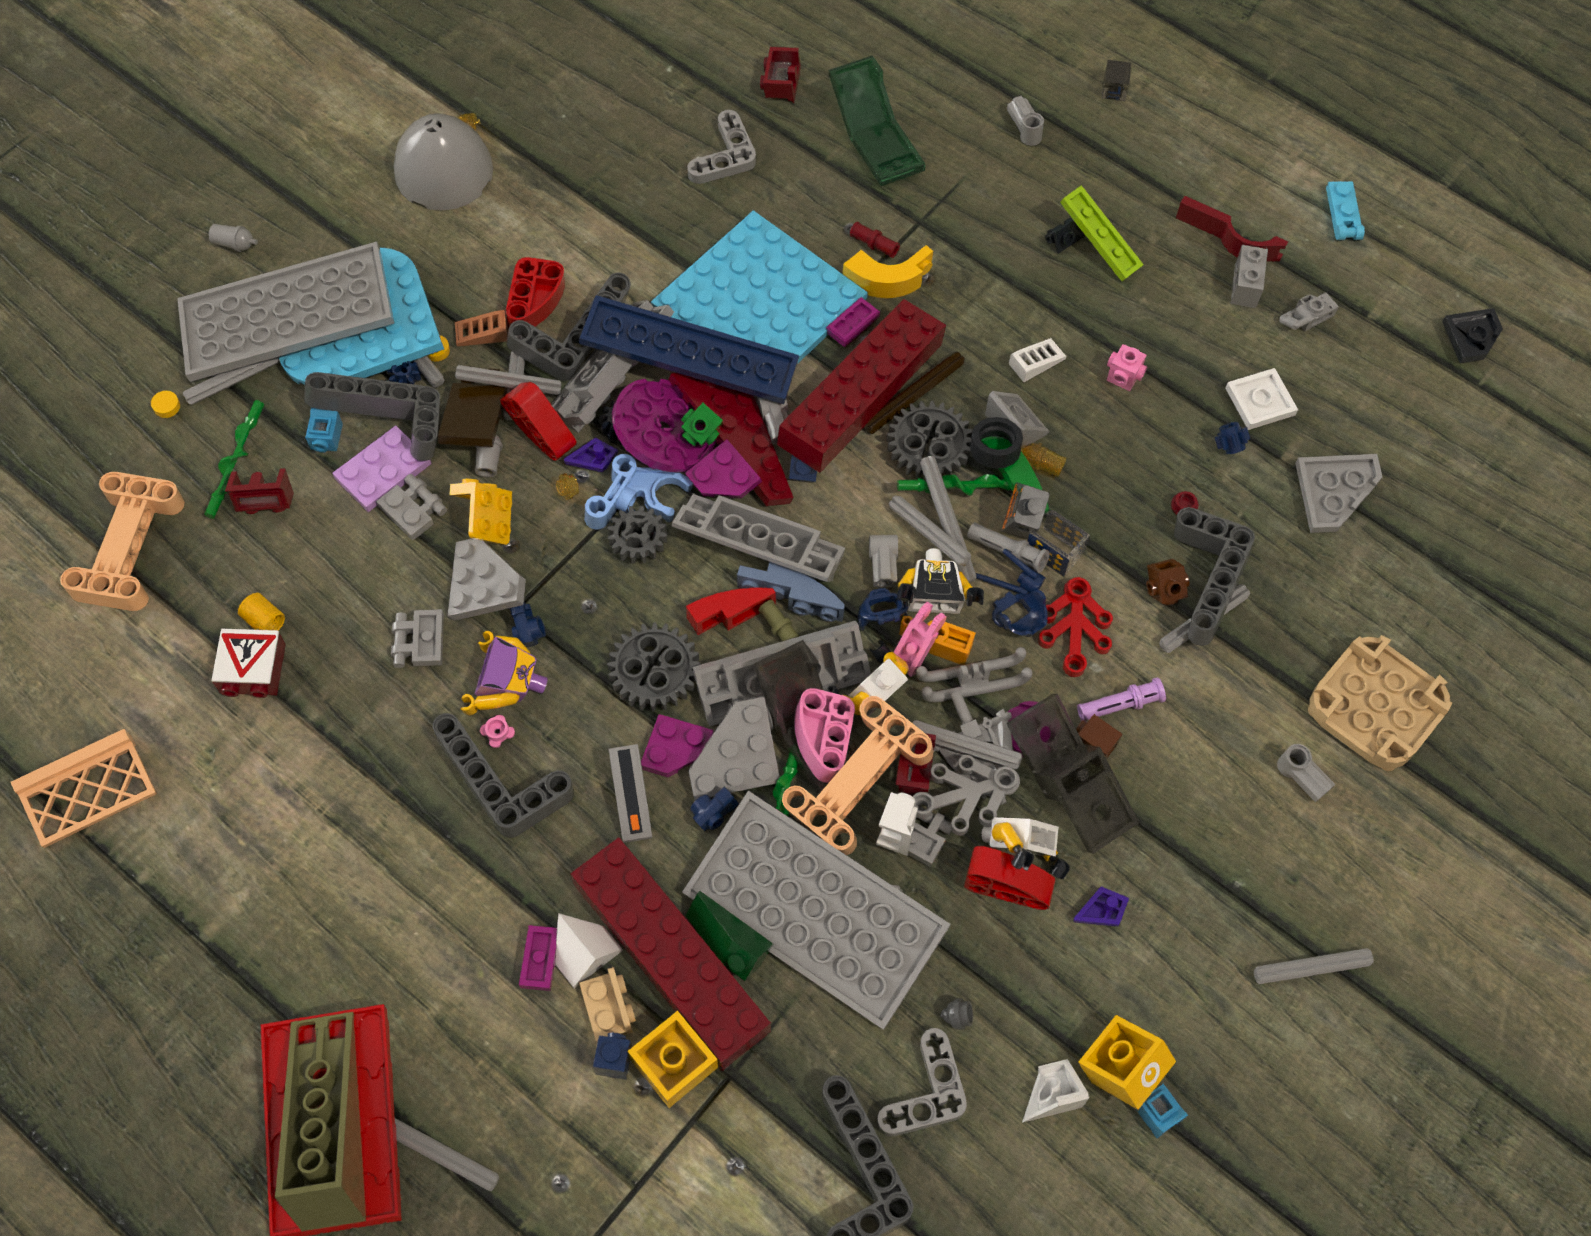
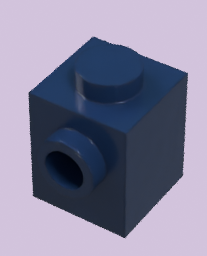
M608 1033L607 1036L599 1035L593 1063L596 1075L627 1080L630 1065L628 1050L632 1048L630 1040H626L625 1035L619 1033Z

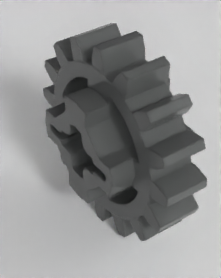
M629 506V513L620 510L619 519L612 517V526L607 528L609 535L608 543L612 546L614 554L620 552L622 561L627 557H631L632 564L636 562L637 558L646 563L647 556L653 559L656 558V550L663 552V543H667V526L662 524L661 515L655 517L654 509L644 512V506H640L638 511H634V508ZM656 532L654 539L651 541L650 538H652L654 536L653 533Z

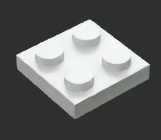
M1275 368L1230 381L1226 385L1225 389L1248 430L1295 416L1298 411Z

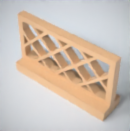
M125 729L11 781L15 793L19 795L41 847H48L157 794L137 752L136 744L132 736ZM130 752L133 761L129 771L114 767L120 755ZM97 766L107 769L101 784L86 780L90 770ZM136 767H137V769H138L140 775L134 773ZM112 771L127 775L121 790L106 786ZM132 777L143 780L147 790L137 795L126 793ZM68 780L78 782L72 798L58 794L62 783ZM84 784L98 788L92 804L78 800ZM104 790L118 794L114 806L108 809L98 806ZM40 793L50 796L44 811L33 809L29 799ZM56 798L70 802L64 818L49 814ZM76 804L90 808L86 819L80 822L69 820ZM36 814L42 815L40 820H38ZM47 818L61 821L58 832L46 838L43 827Z

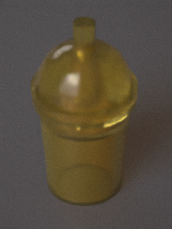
M1030 443L1025 448H1021L1022 453L1032 468L1057 478L1059 477L1067 460L1066 457L1042 446L1043 444Z

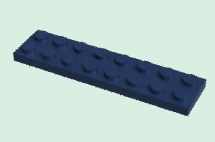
M598 295L595 296L579 338V344L781 404L785 403L799 359V355Z

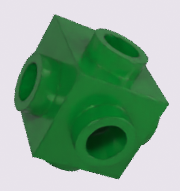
M702 403L695 411L691 408L681 419L684 423L681 428L685 432L682 436L693 446L697 443L701 447L705 443L710 446L720 435L717 430L723 424V420ZM702 423L706 427L704 430L699 431L696 429V426Z

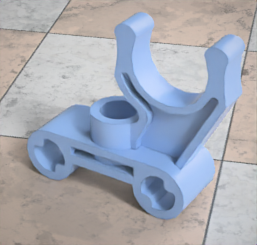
M620 454L613 459L611 472L613 483L604 497L592 496L586 501L585 523L592 529H602L609 523L617 509L628 513L629 506L634 505L637 497L644 498L648 511L654 509L655 515H661L664 520L671 522L674 519L675 510L662 505L655 496L656 491L665 484H675L689 492L692 490L693 483L680 472H667L637 467L636 461L631 455Z

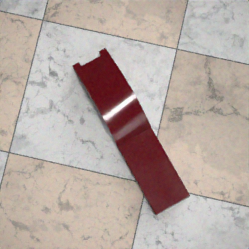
M1184 196L1180 202L1176 219L1221 238L1222 244L1227 251L1237 258L1242 245L1268 249L1267 261H1280L1283 254L1279 251L1280 249H1285L1289 242L1277 236L1263 242L1245 239L1234 230L1230 215L1187 196Z

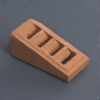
M505 310L494 311L455 322L457 347L506 342L508 323ZM473 328H478V333L474 334ZM463 329H468V336L463 337Z

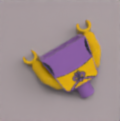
M485 631L482 635L487 642H478L480 649L486 653L474 694L478 697L474 699L470 694L463 695L461 700L464 703L471 702V704L460 709L464 714L470 716L475 714L478 709L488 710L514 705L517 702H521L526 696L528 689L542 694L548 678L533 673L536 658L530 654V651L518 638L496 636L494 638L490 631Z

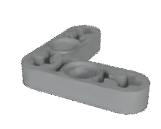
M724 110L719 114L718 128L728 150L691 160L687 166L688 178L691 182L702 184L749 171L755 167L756 152L737 112ZM727 121L733 123L732 129H730L729 123ZM740 137L743 141L741 143H733L731 139ZM723 161L728 163V166L719 168L715 164Z
M931 1028L926 1030L920 1041V1050L933 1094L883 1107L877 1117V1127L882 1134L889 1137L898 1136L955 1121L964 1114L967 1107L965 1093L949 1039L941 1029ZM931 1036H934L936 1041H942L938 1048L940 1058L947 1055L948 1059L942 1058L933 1063L930 1062V1059H935L936 1056L934 1048L927 1047L926 1045L929 1043ZM939 1066H946L950 1069L952 1078L948 1082H940L935 1078L934 1070ZM948 1097H952L954 1102L959 1101L960 1105L957 1107L956 1113H952L950 1108L940 1110L939 1114L941 1117H936L934 1100H937V1107L945 1105ZM919 1104L926 1105L931 1113L930 1118L926 1121H918L913 1115V1108ZM907 1108V1118L911 1125L906 1126V1119L898 1121L895 1129H891L889 1124L883 1123L886 1120L887 1113H892V1116L896 1118L903 1116L904 1112L902 1109Z

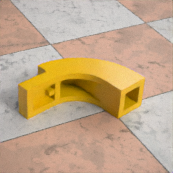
M925 245L907 261L897 265L881 264L860 250L843 264V275L867 291L868 296L877 298L905 296L921 287L922 276L927 274L932 268L933 250Z

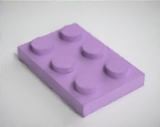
M394 426L332 474L334 479L369 512L377 506L376 501L396 485L401 488L406 484L404 479L407 475L413 474L417 476L431 465V460L420 461L415 459L410 452L411 440L397 426Z

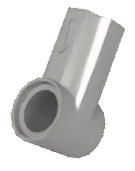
M1022 96L1013 98L1007 105V111L1021 132V141L1029 146L1039 144L1043 134V116L1035 113L1027 98H1022Z
M758 397L757 405L763 421L765 420L772 444L777 445L779 425L789 414L787 400H785L784 404Z
M869 535V558L872 560L873 586L879 589H890L897 586L896 559H898V536Z
M1302 744L1291 745L1277 761L1280 773L1285 777L1293 778L1315 802L1336 785L1313 762L1310 750ZM1290 757L1295 758L1299 765L1294 764Z

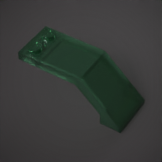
M872 55L830 69L829 77L849 139L880 186L925 171V162L894 117L883 82V70Z

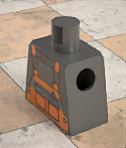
M1016 482L1001 532L1026 540L1029 534L1034 535L1041 526L1050 493Z

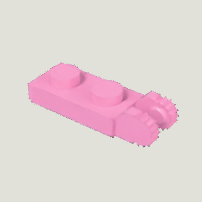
M928 601L920 608L915 618L910 621L893 652L908 664L909 670L907 674L911 677L916 674V669L923 663L938 636L937 632L947 619V616L939 613L933 619L930 626L927 625L924 620L929 616L933 605Z

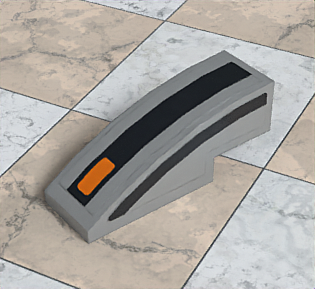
M638 744L610 748L609 755L623 843L651 839V823Z

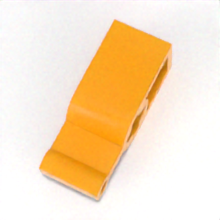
M903 616L899 632L901 636H903L907 626L913 619L911 616ZM933 620L928 622L927 625L930 626ZM945 622L937 632L938 637L928 653L960 665H965L972 649L976 632Z

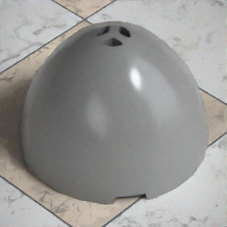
M428 114L413 122L397 143L394 159L395 182L401 194L411 203L415 201L425 205L429 210L457 209L479 198L488 181L491 182L493 175L492 158L482 138L469 124L447 114Z

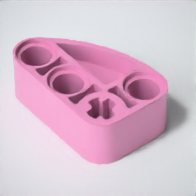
M810 688L803 692L795 710V735L801 755L809 769L819 781L829 783L844 766L855 706L853 701L846 696ZM806 704H811L816 709L808 708ZM829 736L836 737L839 742L832 741ZM824 762L832 763L835 768L827 767Z

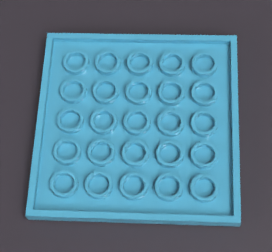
M753 210L651 301V305L653 307L669 305L674 311L671 316L672 318L799 355V363L828 336L826 327L860 297L866 300L868 292Z

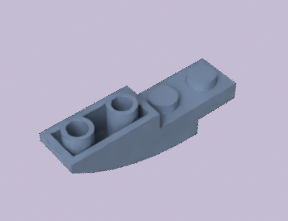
M772 562L769 563L767 571L740 565L737 573V588H773L776 592V599H789L788 610H792L796 614L819 616L829 622L843 621L845 604L829 589L813 578Z

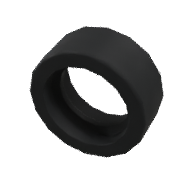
M1000 417L986 418L973 428L970 444L971 454L978 463L985 467L995 469L1006 468L1014 464L1020 457L1023 442L1022 431L1014 422ZM989 436H998L1008 440L1012 446L996 450L985 446L981 440Z

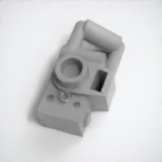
M1327 293L1318 297L1307 295L1299 299L1295 309L1281 315L1279 322L1294 330L1301 327L1305 332L1335 316L1339 306Z

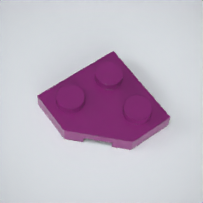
M727 439L685 473L703 496L709 497L720 495L741 499L762 482L761 478Z
M659 714L641 760L642 770L667 778L678 773V770L693 764L714 733V730Z

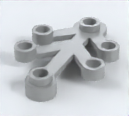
M970 755L961 756L958 761L960 773L964 775L975 773L987 779L977 783L949 770L942 763L934 764L930 772L932 781L935 783L947 782L959 789L933 797L926 792L916 793L913 796L915 799L914 807H917L919 804L927 807L925 811L918 810L916 817L927 818L933 813L934 809L965 800L958 816H955L951 822V831L955 835L962 836L968 831L969 819L981 795L993 792L987 807L980 810L978 817L979 823L982 826L991 827L992 820H985L982 815L989 813L993 818L997 817V810L1004 796L1011 795L1017 791L1020 778L1014 769L1004 766L995 770L975 761L974 757ZM969 762L972 767L965 768L962 766V763ZM941 770L944 772V775L939 777L934 772ZM1007 779L1010 784L1007 786L1002 785L1000 780ZM962 822L965 828L958 829L955 823Z

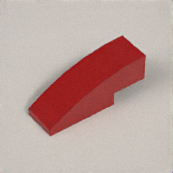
M743 588L720 592L686 605L687 619L698 635L720 623H723L729 631L760 614L758 609L765 602L773 600L776 605V592L773 588Z

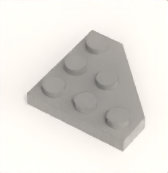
M1377 454L1300 457L1297 459L1295 464L1310 533L1337 532L1382 479Z
M471 538L456 542L447 616L456 621L521 606L524 603L526 579L516 572L485 541Z
M764 696L735 701L725 718L707 741L704 749L688 770L694 800L703 795L715 796L724 786L732 793L776 784L780 777Z

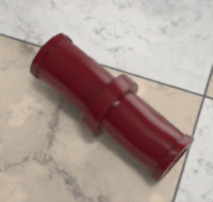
M855 222L851 227L850 236L867 244L869 249H877L891 258L897 255L900 243L883 236L881 231L872 230L860 224V222Z

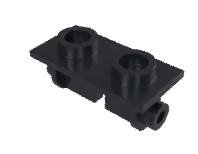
M1070 217L1064 221V225L1059 224L1055 228L1048 230L1045 239L1049 244L1054 243L1056 245V251L1059 254L1086 235Z

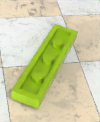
M1082 185L1060 201L1064 209L1122 282L1144 265Z

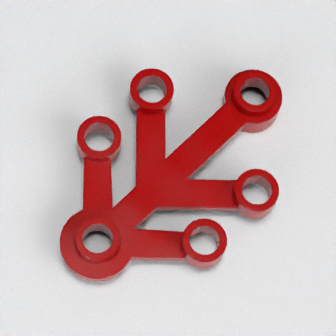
M1075 577L1066 582L1063 590L1064 594L1050 605H1046L1047 611L1053 614V616L1048 617L1047 624L1053 623L1057 613L1069 604H1071V613L1049 630L1041 631L1038 638L1039 645L1042 648L1049 649L1053 647L1056 638L1070 628L1069 654L1064 659L1063 670L1071 677L1081 676L1087 666V660L1081 654L1082 630L1094 642V649L1097 653L1107 654L1112 646V640L1108 636L1103 635L1085 617L1083 606L1096 617L1095 624L1100 629H1108L1113 621L1112 614L1104 610L1091 597L1092 589L1088 581L1081 577ZM1073 590H1079L1082 594H1076ZM1105 617L1109 622L1104 623L1099 618ZM1048 636L1052 641L1046 642L1042 637ZM1104 642L1108 647L1103 648L1098 643ZM1075 664L1079 669L1073 670L1069 665Z

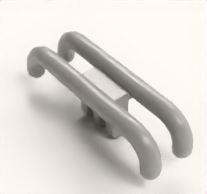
M1019 647L1014 654L1006 657L927 671L926 667L919 666L916 669V676L923 682H936L958 677L960 687L933 691L930 687L926 686L921 691L922 698L927 702L936 703L952 700L950 695L956 691H961L964 698L1019 687L1031 679L1033 673L1030 668H1024L1020 674L1013 677L993 681L988 679L990 671L1005 669L1019 664L1024 660L1027 652L1025 648Z

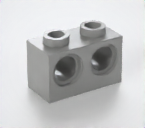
M1242 245L1235 263L1231 304L1251 308L1257 307L1264 289L1268 249Z

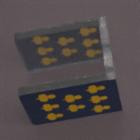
M1050 509L1046 517L1044 529L1073 548V550L1067 554L1035 531H1031L1027 541L1030 546L1039 550H1048L1050 555L1046 565L1064 577L1085 552L1090 534L1053 509Z

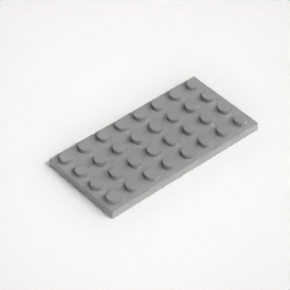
M377 242L177 298L185 374L190 382L394 324L381 250Z
M750 791L746 793L682 891V893L693 900L699 891L703 892L772 942L773 946L769 951L770 953L883 1030L889 1024L951 926L950 923Z

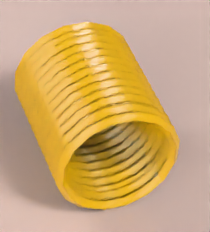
M258 592L247 596L238 608L239 617L246 621L254 630L279 631L285 620L284 613Z

